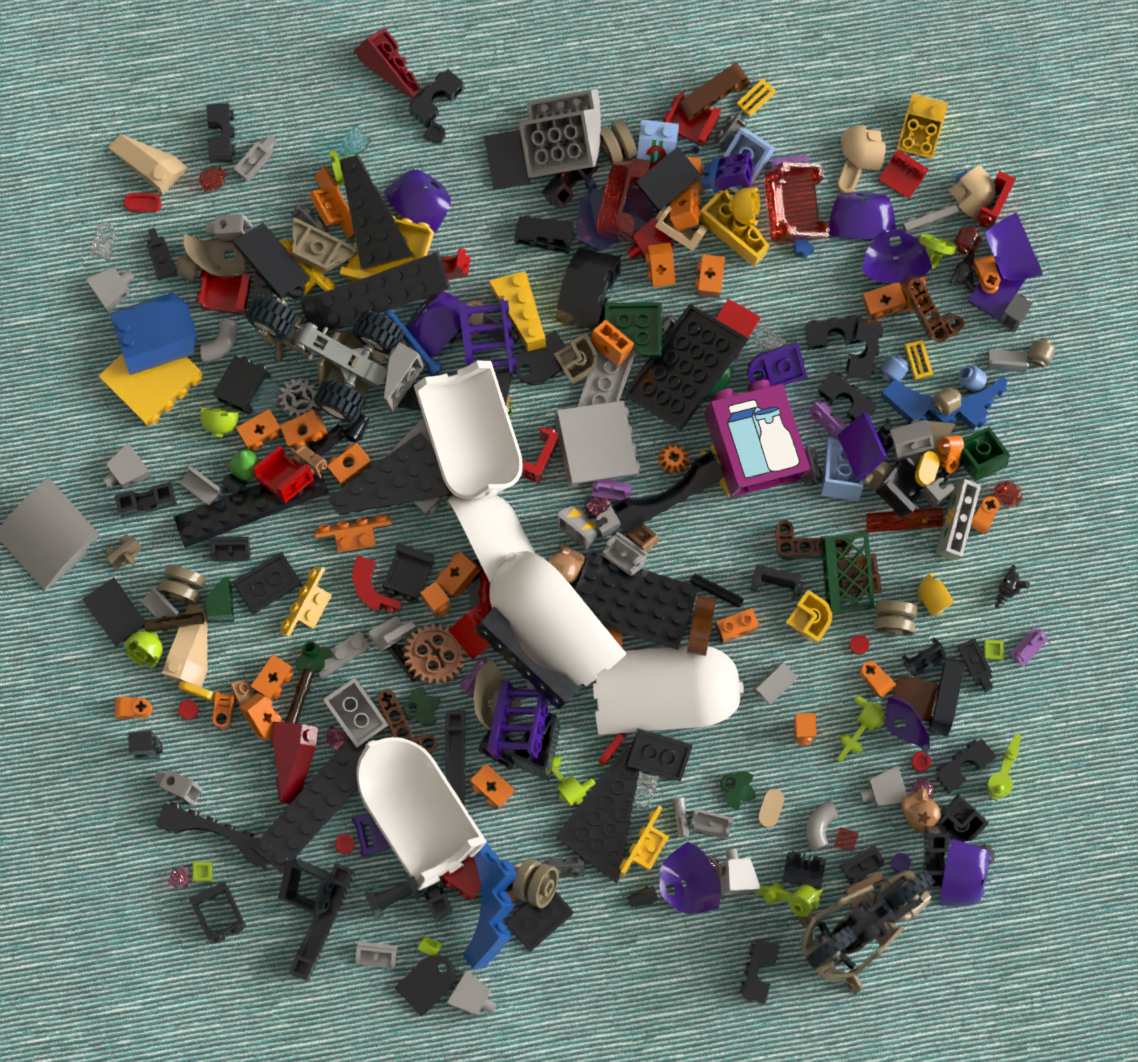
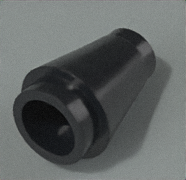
M360 414L356 422L351 423L345 430V437L353 443L361 441L369 418Z
M646 886L627 897L631 908L653 905L654 902L658 901L653 886Z

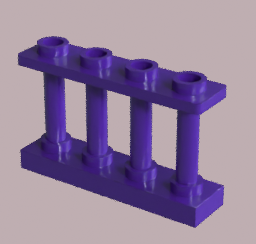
M504 295L500 296L501 303L470 307V305H466V300L458 301L466 366L476 362L473 359V354L476 351L506 348L508 358L491 360L493 368L509 366V372L513 373V367H516L515 356H511V349H514L513 337L509 338L508 330H512L511 319L506 318V312L510 311L508 300L504 301ZM502 311L503 322L480 325L469 324L468 317L472 316L471 314ZM504 329L505 340L478 344L471 342L470 335H474V333Z
M501 680L487 751L494 759H501L504 750H527L533 759L538 758V753L542 747V734L545 732V718L549 712V700L536 689H515L509 680ZM515 697H538L536 707H512V702ZM512 714L534 715L532 724H508L509 717ZM508 732H531L529 742H505V736Z

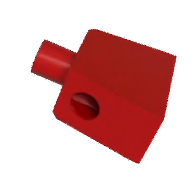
M656 217L652 218L632 236L634 246L626 250L632 260L641 255L646 262L645 253H648L649 245L670 243L674 252V245L668 235L655 227L658 222L655 220Z

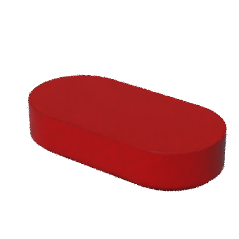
M130 193L125 197L124 205L132 213H156L161 209L162 201L154 193Z
M619 733L601 755L598 763L605 766L625 741L627 735Z

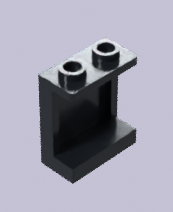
M234 356L213 395L219 402L250 415L253 410L250 405L264 379H270L271 375L267 371L268 368L260 363L255 365L244 356L242 358Z
M908 456L895 463L875 491L901 518L915 510L916 506L914 504L926 488L917 483L915 479L917 465Z
M398 543L395 549V556L385 582L382 584V588L388 595L396 596L397 594L403 596L405 601L411 603L414 601L419 602L421 598L420 592L424 590L435 560L434 555Z
M756 564L750 591L757 592L760 582H765L792 589L791 600L795 601L796 596L800 597L804 582L801 581L802 575Z

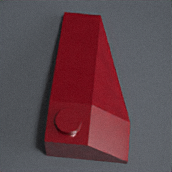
M383 28L365 39L354 52L366 67L412 99L419 95L422 89L414 74L408 71L405 66L407 61L405 57L400 56L397 50L399 48L397 42L386 28Z
M273 722L271 747L274 748L275 753L273 762L274 766L277 767L278 777L276 778L280 803L291 804L301 793L316 748L318 727L297 723Z

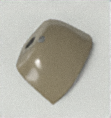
M184 234L183 244L186 253L205 271L212 275L228 278L242 275L245 272L244 257L234 247L233 242L203 241ZM228 249H233L235 252L232 260L224 258V253Z
M492 659L481 667L476 676L474 687L475 713L479 721L490 730L492 728L501 680H507ZM519 697L513 699V707L521 706ZM488 700H491V707L488 706ZM512 714V715L509 717V722H508V724H509V723L513 720V718L515 717L514 714Z

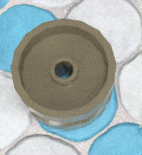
M621 118L611 122V129L606 125L601 127L600 145L612 166L622 162V155L626 159L637 156L634 140Z
M171 564L166 565L163 574L168 580L160 581L157 590L161 594L179 602L198 605L201 595L196 590L204 589L207 579L189 569Z
M894 600L877 601L875 614L880 617L874 619L873 630L892 636L915 635L916 623L912 620L917 618L918 606Z
M528 858L517 871L518 876L513 882V896L522 902H529L535 907L544 908L555 894L559 878L558 870L554 866L542 864L540 861Z

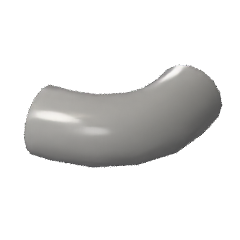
M226 320L220 322L219 334L212 342L201 344L200 349L203 363L221 359L231 351L237 339V321Z
M831 800L816 808L807 822L806 837L811 852L829 844L825 835L826 827L831 821L838 818L837 810Z

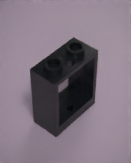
M299 858L293 861H286L278 898L314 915L327 912L330 905L331 891L334 887L335 875ZM302 871L320 879L316 902L297 893Z
M225 881L189 898L210 943L214 942L217 944L225 940L226 935L230 933L235 935L244 930L243 927L246 926V923ZM225 893L239 922L212 935L199 905Z

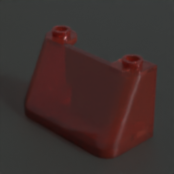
M634 159L616 162L612 165L596 226L597 231L601 235L631 242L635 221L631 215L622 211L629 185L635 186V182L639 178L647 175L651 161Z
M782 162L766 172L765 191L772 242L809 241L829 237V226L826 221H819L815 188L823 180L821 164Z

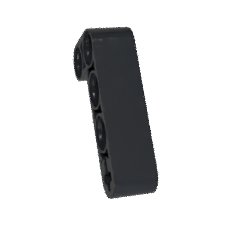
M950 657L945 659L935 709L928 732L948 737L954 721L965 661Z

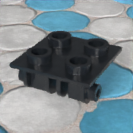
M793 850L788 852L782 881L790 884L808 885L821 890L826 860L823 857L813 856L812 861H810V854L808 860H806V853L803 854L801 859L802 853Z

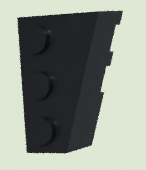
M527 215L524 217L519 216L514 243L570 254L574 236V222L534 218Z
M548 712V716L545 718V732L542 734V747L538 753V758L533 759L527 750H515L511 756L516 767L547 781L550 779L561 727L557 715ZM525 732L520 742H529L531 732Z

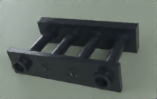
M406 873L407 881L380 894H374L372 890L364 893L377 919L384 916L383 910H385V907L414 894L416 900L420 899L418 894L422 892L416 888L419 886L414 876L410 877L409 873Z

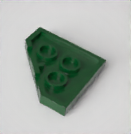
M662 302L605 303V320L634 343L633 349L642 358H662Z

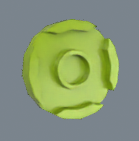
M336 149L330 150L328 152L337 186H344L340 159L355 155L338 158Z
M922 233L919 242L927 247L926 251L932 264L931 269H935L939 265L943 253L954 254L955 244L944 238H933L934 235Z

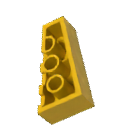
M728 190L720 191L700 210L699 221L755 267L766 256L769 244L756 227L741 224L734 218L733 211H729V202L733 198L728 193Z
M526 271L489 280L490 290L495 295L498 303H501L500 296L503 295L504 301L508 300L510 312H506L507 318L511 319V323L527 351L546 347L545 335Z

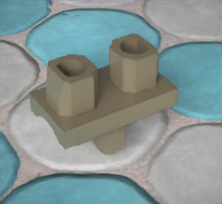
M125 534L120 538L121 547L116 549L114 546H110L105 550L107 560L115 570L121 566L124 567L128 563L132 566L136 564L133 559L138 556L137 553L143 548L134 536L131 538Z

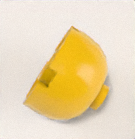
M756 187L738 190L733 200L729 202V211H733L734 218L741 224L756 225L758 223V220H755V215H759L760 196L759 193H755L758 190Z

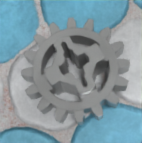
M301 378L298 379V382L291 379L290 385L284 383L285 389H280L282 395H278V400L282 402L279 403V407H285L283 413L289 412V418H292L293 415H296L297 418L313 409H318L313 400L318 390L313 391L315 385L309 386V380L302 383ZM307 391L310 393L312 400L307 396ZM286 398L291 402V407L288 405Z

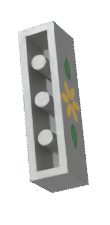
M966 479L954 482L953 484L954 490L950 495L935 553L950 560L963 557L981 485Z

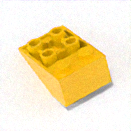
M912 93L897 149L933 159L948 102Z

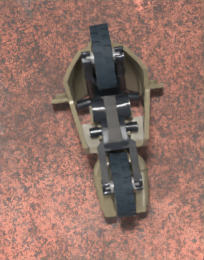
M905 870L885 880L880 887L879 894L876 896L872 893L874 887L870 885L836 901L832 906L815 916H812L811 913L806 917L798 916L800 924L804 927L807 926V929L801 936V951L806 956V960L813 970L818 971L817 973L821 978L832 982L846 979L845 984L847 988L853 991L854 994L858 993L864 986L857 975L876 959L904 930L903 926L898 928L895 924L898 920H912L929 904L931 895L926 889L934 884L935 881L927 870L918 876L912 870ZM850 905L854 911L844 917L830 933L822 919ZM816 926H818L820 931L822 932L820 935L816 937L819 943H817V941L815 940L814 928ZM875 939L880 946L856 968V964L847 955L862 949ZM832 962H834L836 966H838L841 963H844L850 969V971L846 973L844 971L838 970Z

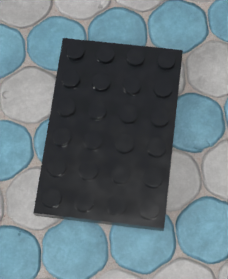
M689 304L662 340V358H649L623 395L674 428L682 431L747 343L748 339L731 327Z
M589 552L575 592L604 627L678 650L699 587L644 569H640L630 576L605 557Z

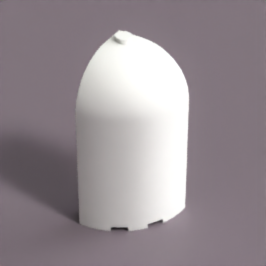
M476 361L465 368L457 370L458 374L451 377L444 374L423 378L414 385L443 480L448 489L459 498L475 499L494 497L498 492L514 485L522 473V456L491 361Z
M452 495L447 499L448 507H452L490 584L496 570L505 562L504 558L510 552L529 551L536 554L513 508L500 496L462 499Z
M529 551L510 552L504 558L505 562L496 570L491 581L490 603L492 608L495 607L509 620L514 639L533 662L546 670L566 674L577 686L583 683L587 686L598 678L597 674L604 668L609 670L626 655L624 650L566 579L549 562Z
M681 646L678 650L668 647L624 651L626 655L609 670L604 668L599 672L596 683L593 684L594 699H598V711H595L598 734L636 732L637 728L647 731L695 728L719 723L731 716L738 708L740 695L744 693L743 682L739 681L738 671L733 661L726 654L712 647H708L706 656L687 653L688 646Z
M395 737L378 741L372 740L365 745V749L357 764V784L360 796L406 872L409 873L410 877H415L419 886L416 887L418 890L440 881L439 876L448 871L453 873L463 866L462 861L469 855L474 857L487 841L435 760L424 748L407 739Z

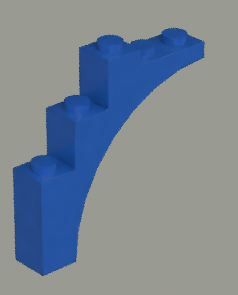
M1002 376L988 388L962 397L960 408L948 416L937 413L934 410L933 397L911 390L896 379L882 392L881 398L910 424L913 420H926L928 418L926 414L936 422L955 423L958 419L956 416H958L974 431L977 427L981 428L988 421L986 417L989 412L986 410L995 402L993 399L997 395L1000 397L1007 390L1005 386L1008 380Z
M488 841L474 856L481 882V909L475 933L469 945L462 953L472 969L486 968L512 937L502 921L515 906L505 890L518 874L508 860H499L498 855L488 845Z

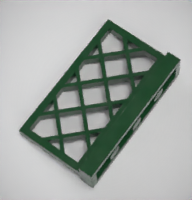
M868 532L820 536L825 596L832 615L842 612L874 609ZM857 537H863L864 545L860 550L852 544ZM842 539L847 543L841 552L836 549L835 540ZM850 546L857 551L851 561L843 555ZM860 554L865 558L866 562L861 569L854 564ZM841 557L849 562L843 571L837 567V562ZM851 565L859 570L853 580L845 574ZM861 574L867 577V583L863 588L856 583ZM843 576L851 581L845 590L839 587V580ZM853 584L861 590L855 598H852L847 593ZM863 593L869 596L868 605H861L857 602ZM846 595L852 602L848 607L841 608L840 600Z

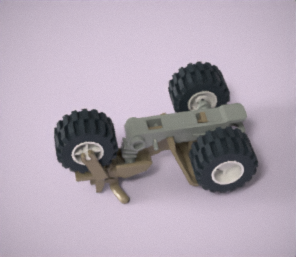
M257 295L245 315L246 319L258 330L257 333L261 335L265 342L273 345L277 341L276 361L282 360L284 345L302 355L308 356V360H311L315 353L322 356L317 364L319 390L313 400L320 409L347 423H355L366 404L364 395L370 386L378 388L387 375V369L381 365L386 355L390 354L393 347H397L404 336L402 328L388 317L375 311L363 310L352 332H335L333 337L330 338L325 335L328 330L327 327L324 328L322 333L317 330V326L310 322L302 328L299 325L304 321L303 316L297 317L287 307L284 300H280L278 297L273 299L264 295Z

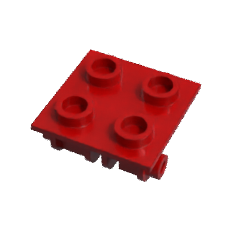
M897 150L878 180L910 199L929 169L900 150Z

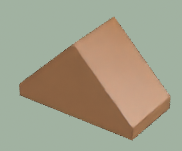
M643 523L639 524L635 529L625 532L633 543L646 552L658 544V535Z

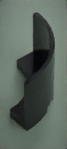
M578 249L568 265L562 282L556 320L561 323L590 329L598 327L605 320V303H608L609 300L605 298L608 289L612 290L617 277L620 275L621 257Z

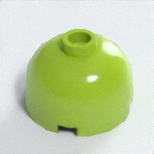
M202 407L200 413L202 426L206 431L212 432V436L223 437V434L230 433L237 426L239 411Z
M151 631L135 632L123 645V649L127 648L125 653L131 660L141 666L145 663L149 665L148 668H155L163 655L162 643L158 635Z

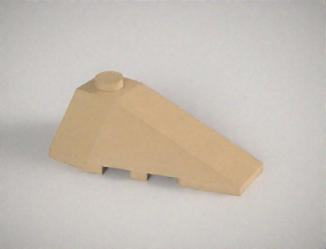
M121 134L108 147L110 151L162 195L188 169L174 155Z
M189 604L185 614L203 612V608ZM204 615V624L179 627L162 672L164 677L179 682L185 681L202 688L208 671V619H206V615Z

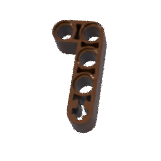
M734 63L681 100L678 106L689 121L693 120L734 90L737 93L743 91L750 84L749 78L739 64Z
M913 275L903 277L901 281L902 289L929 338L937 342H943L963 329L964 320L962 317L951 312L940 316L924 282L920 278ZM923 296L922 303L918 304L919 298ZM931 312V317L927 320L926 317ZM955 318V323L951 326L950 322ZM939 328V334L935 336V331Z
M782 520L777 524L775 540L776 553L779 558L784 560L822 558V551L819 549L821 544L820 537L794 538V527L790 521ZM787 527L789 533L782 534L779 528ZM842 539L835 540V547L840 552L842 551L840 545L844 544V547L847 545ZM786 545L791 551L783 553L780 547ZM807 545L810 551L802 552L799 547ZM850 546L843 555L848 556L852 547Z
M697 595L687 653L706 656L716 598Z
M388 689L381 691L378 696L379 704L393 736L398 738V732L405 730L408 732V736L405 739L418 744L422 748H424L423 743L426 740H431L434 743L433 747L425 750L430 755L433 754L437 749V742L434 736L427 734L414 739L394 692ZM387 695L389 698H391L390 702L392 707L390 709L388 707L387 702L384 701V697ZM398 713L400 714V719L395 722L391 721L390 715Z

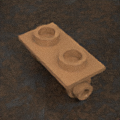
M298 445L296 451L290 448L293 461L299 465L306 464L310 467L312 475L315 474L321 478L320 471L327 468L325 459L318 454L314 455V452L305 445Z
M247 679L230 684L232 687L231 692L235 694L239 707L254 696Z

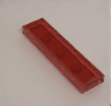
M942 507L915 509L903 518L895 511L866 513V531L868 533L943 526Z

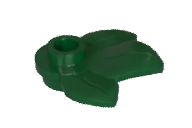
M313 641L307 642L302 647V654L296 659V669L300 672L309 668L313 673H319L325 668V660L333 656L332 651L328 647H320Z
M424 687L416 688L411 692L410 700L404 704L403 713L407 718L416 719L420 724H433L437 720L432 712L438 708L440 699L435 696H426ZM412 706L416 707L414 713L409 712V708Z
M740 771L735 775L727 774L720 781V787L725 792V801L733 809L738 810L740 808L741 800L750 801L756 798L754 789L749 785L754 776L749 772ZM732 781L733 787H727L726 782Z

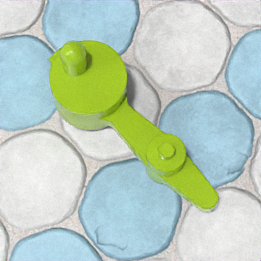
M860 696L854 698V702L864 709L856 720L862 725L853 737L848 734L845 736L840 735V744L845 748L836 759L838 762L841 763L849 751L855 755L857 752L862 753V744L857 740L866 728L872 732L875 727L879 729L885 721L883 716L886 712L881 709L883 706L879 703L874 704L871 701L868 703Z
M1020 734L1014 735L1004 752L1000 772L993 774L986 783V791L992 800L998 801V799L1005 798L1012 790L1013 782L1008 773L1018 756L1021 741Z
M554 755L551 772L561 782L556 787L559 791L557 796L563 803L567 802L570 806L575 803L579 805L583 801L582 797L586 795L588 789L594 786L595 781L589 779L580 785L572 775L565 779L557 769L562 764L560 760L563 758L560 755L558 757Z
M774 883L772 887L760 885L761 889L754 893L764 896V900L768 904H773L776 900L788 902L790 909L796 915L806 917L813 909H817L819 906V896L822 894L823 889L822 887L819 890L808 885H801L796 892L791 893L785 891L781 884Z

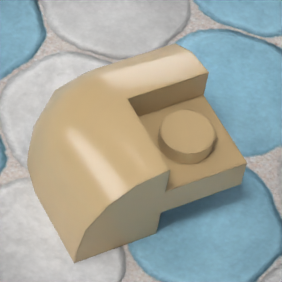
M857 125L846 129L841 135L844 158L847 157L849 161L856 165V168L880 170L885 157V142H882L881 131L866 130L865 125Z
M979 165L965 174L949 191L958 201V206L962 211L972 218H977L982 206L988 209L995 201L996 185L983 167Z

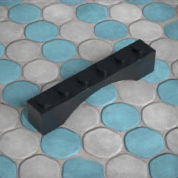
M710 451L695 459L685 476L667 491L647 498H625L611 507L621 523V528L624 532L635 529L639 524L651 520L657 514L669 510L675 504L685 501L693 494L700 493L711 484L718 483L725 475L717 459Z
M495 607L473 628L481 638L485 639L492 646L494 651L500 653L509 665L517 669L524 679H527L538 692L542 693L549 700L550 704L558 709L564 706L580 688L566 674L546 670L528 658L515 641L509 620Z
M445 711V778L465 807L466 713L465 711Z
M171 802L170 805L164 803L156 822L157 827L174 834L193 830L217 833L234 843L248 863L267 869L269 863L252 850V847L258 841V839L253 838L254 834L245 830L242 833L235 831L236 827L227 823L222 826L217 824L218 820L209 816L206 819L199 817V812L191 809L188 812L181 809V805Z
M338 863L334 864L331 871L335 878L334 887L330 895L329 908L327 912L314 916L289 970L290 975L307 982L311 978L355 874L353 869Z

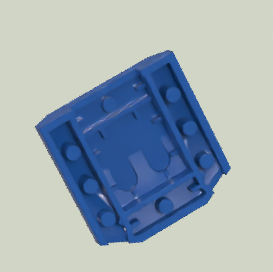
M174 292L110 313L130 375L194 354V345L198 338L187 303Z

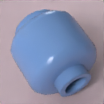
M898 355L888 356L880 367V371L883 373L881 377L889 383L894 379L900 382L908 372V367L906 366L908 363Z
M968 365L962 368L959 373L960 385L969 392H979L986 385L987 375L975 365Z

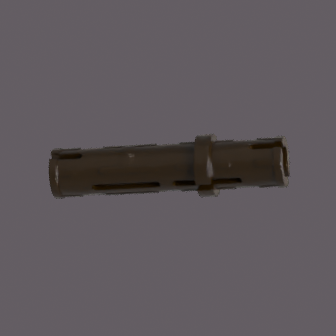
M203 612L172 617H166L165 615L161 618L145 620V630L147 632L156 630L168 631L170 628L204 624Z
M307 668L302 671L300 680L295 686L296 691L285 720L286 723L298 722L307 693L310 692L309 687L314 673Z

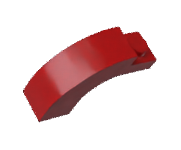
M459 248L456 254L452 256H440L448 280L459 279L468 275L471 256L466 255V249Z
M357 555L352 577L359 599L366 607L378 614L382 607H384L386 612L394 614L396 611L400 613L402 602L382 596L372 587V576L376 568V562Z

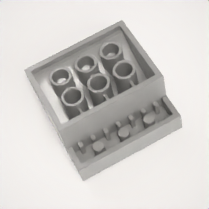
M598 89L526 102L529 120L519 122L528 178L595 167L601 137V111Z
M49 477L40 483L14 509L0 527V541L44 591L89 553L86 548L100 537L99 533Z

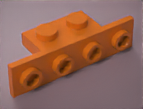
M324 166L314 176L321 189L312 191L309 196L325 226L340 224L346 237L351 239L354 236L349 207L327 166Z
M379 514L371 519L365 517L358 518L355 522L341 521L333 526L328 524L320 525L315 529V537L335 535L338 553L376 546L373 528L391 525L390 515Z

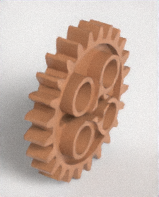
M432 623L430 629H428L425 624L423 631L417 628L416 634L412 632L410 634L411 639L406 641L409 646H405L403 649L408 652L403 655V658L408 659L405 662V666H411L408 672H415L414 679L418 676L421 677L420 683L426 679L428 685L434 681L435 686H438L441 680L443 685H445L447 679L452 681L454 679L453 675L457 677L459 675L458 670H462L464 667L460 663H465L466 659L461 656H464L466 652L461 650V645L448 632V626L443 630L442 624L435 628L434 623ZM432 639H439L441 645L434 644ZM417 649H424L426 654L420 655L417 652ZM444 654H449V655H451V656H452V660H451V661H447V660L444 658L443 655H444ZM428 664L435 665L437 670L431 671L428 668Z

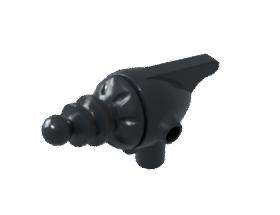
M970 252L963 261L957 264L949 281L950 284L955 282L958 284L964 283L969 291L976 288L971 281L974 278L973 260H975V254L973 252Z
M886 418L885 424L877 433L886 454L889 453L887 450L894 444L890 432L892 429L889 424L890 418Z
M1012 565L999 585L1000 594L997 595V602L994 604L997 609L1001 607V604H1005L1004 601H1008L1007 598H1012L1019 593L1020 588L1028 589L1030 587L1029 581H1020L1015 565Z

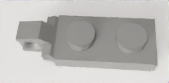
M270 135L265 141H257L234 167V172L249 182L274 152L273 147L278 143L277 139Z

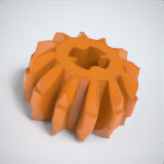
M676 442L674 447H671V444L668 443L667 449L661 448L662 454H658V459L661 461L658 462V465L664 466L663 472L669 469L670 475H673L674 470H676V473L679 475L681 474L680 468L682 470L687 469L685 464H689L690 459L686 458L689 456V452H683L685 446L678 448V443ZM671 456L677 458V462L670 460Z

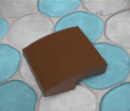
M871 553L873 593H882L876 554ZM859 555L854 562L860 569L866 563L862 555ZM840 558L837 562L838 568L843 571L849 562L844 558ZM851 565L845 574L853 580L859 570ZM861 574L856 583L863 588L867 583V577ZM844 576L840 579L842 589L845 590L851 582ZM853 584L847 593L851 597H856L861 590Z
M899 675L893 697L901 698L908 702L922 721L931 722L939 684Z

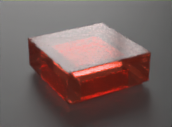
M840 827L834 847L853 852L859 833Z

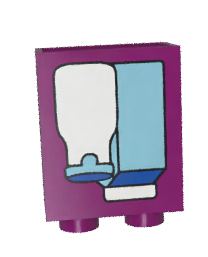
M761 380L748 385L747 393L735 395L733 389H724L711 395L712 401L704 411V416L731 498L802 480L811 469L783 384L770 386L769 380Z

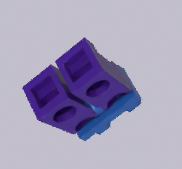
M749 151L726 156L720 160L713 158L711 165L703 167L705 177H701L700 181L703 190L713 189L715 194L728 190L730 187H750L754 164Z

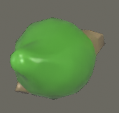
M240 450L234 454L231 460L225 462V466L232 472L234 477L242 481H248L255 478L252 468L260 460L254 452Z

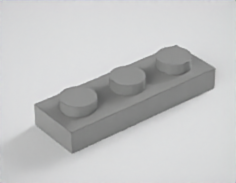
M957 205L943 206L940 208V211L934 213L929 211L918 219L915 217L905 221L902 231L912 234L956 218L959 213Z
M360 631L331 649L333 656L325 660V668L318 673L322 680L371 648Z

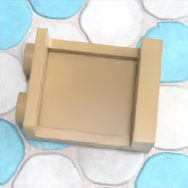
M671 204L668 208L664 207L655 219L658 221L655 227L694 251L709 228L702 224L696 232L690 228L678 232L670 219Z

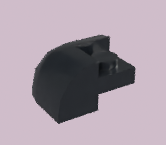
M958 794L946 807H942L940 810L941 816L934 826H945L949 832V840L955 839L966 842L976 838L989 822L973 805L969 804Z

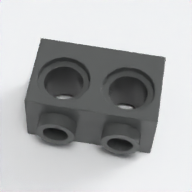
M1016 294L1006 308L999 323L1016 332L1032 305L1030 300L1024 295L1019 296Z

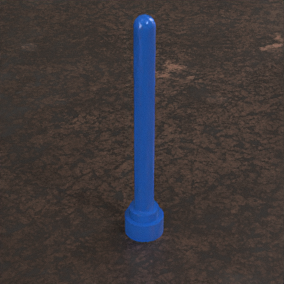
M392 310L385 311V315L404 331L403 337L419 353L421 359L427 365L426 368L429 375L432 377L443 368L442 365L429 357Z

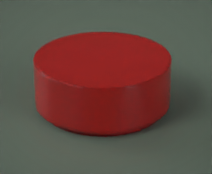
M864 635L854 636L850 641L851 651L857 655L866 653L869 649L867 637Z
M185 700L180 704L179 714L183 719L192 720L198 715L199 708L194 701Z
M924 752L914 754L911 759V766L917 772H924L931 765L930 756L928 755L926 758Z
M343 834L336 839L335 847L341 854H350L355 848V841L350 835Z

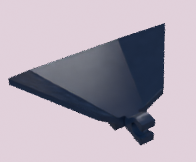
M592 177L585 181L584 185L590 194L580 197L576 232L577 241L597 251H602L632 236L633 233L649 222L653 204L640 189L611 180L598 190Z

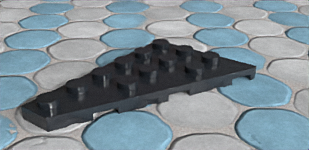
M420 432L329 497L328 501L340 516L352 512L357 513L363 510L380 509L414 501L419 502L437 497H447L454 494L448 489L443 480L433 447Z
M627 744L556 836L559 841L616 884L620 878L621 870L619 867L623 862L639 776V769L625 765L631 748Z

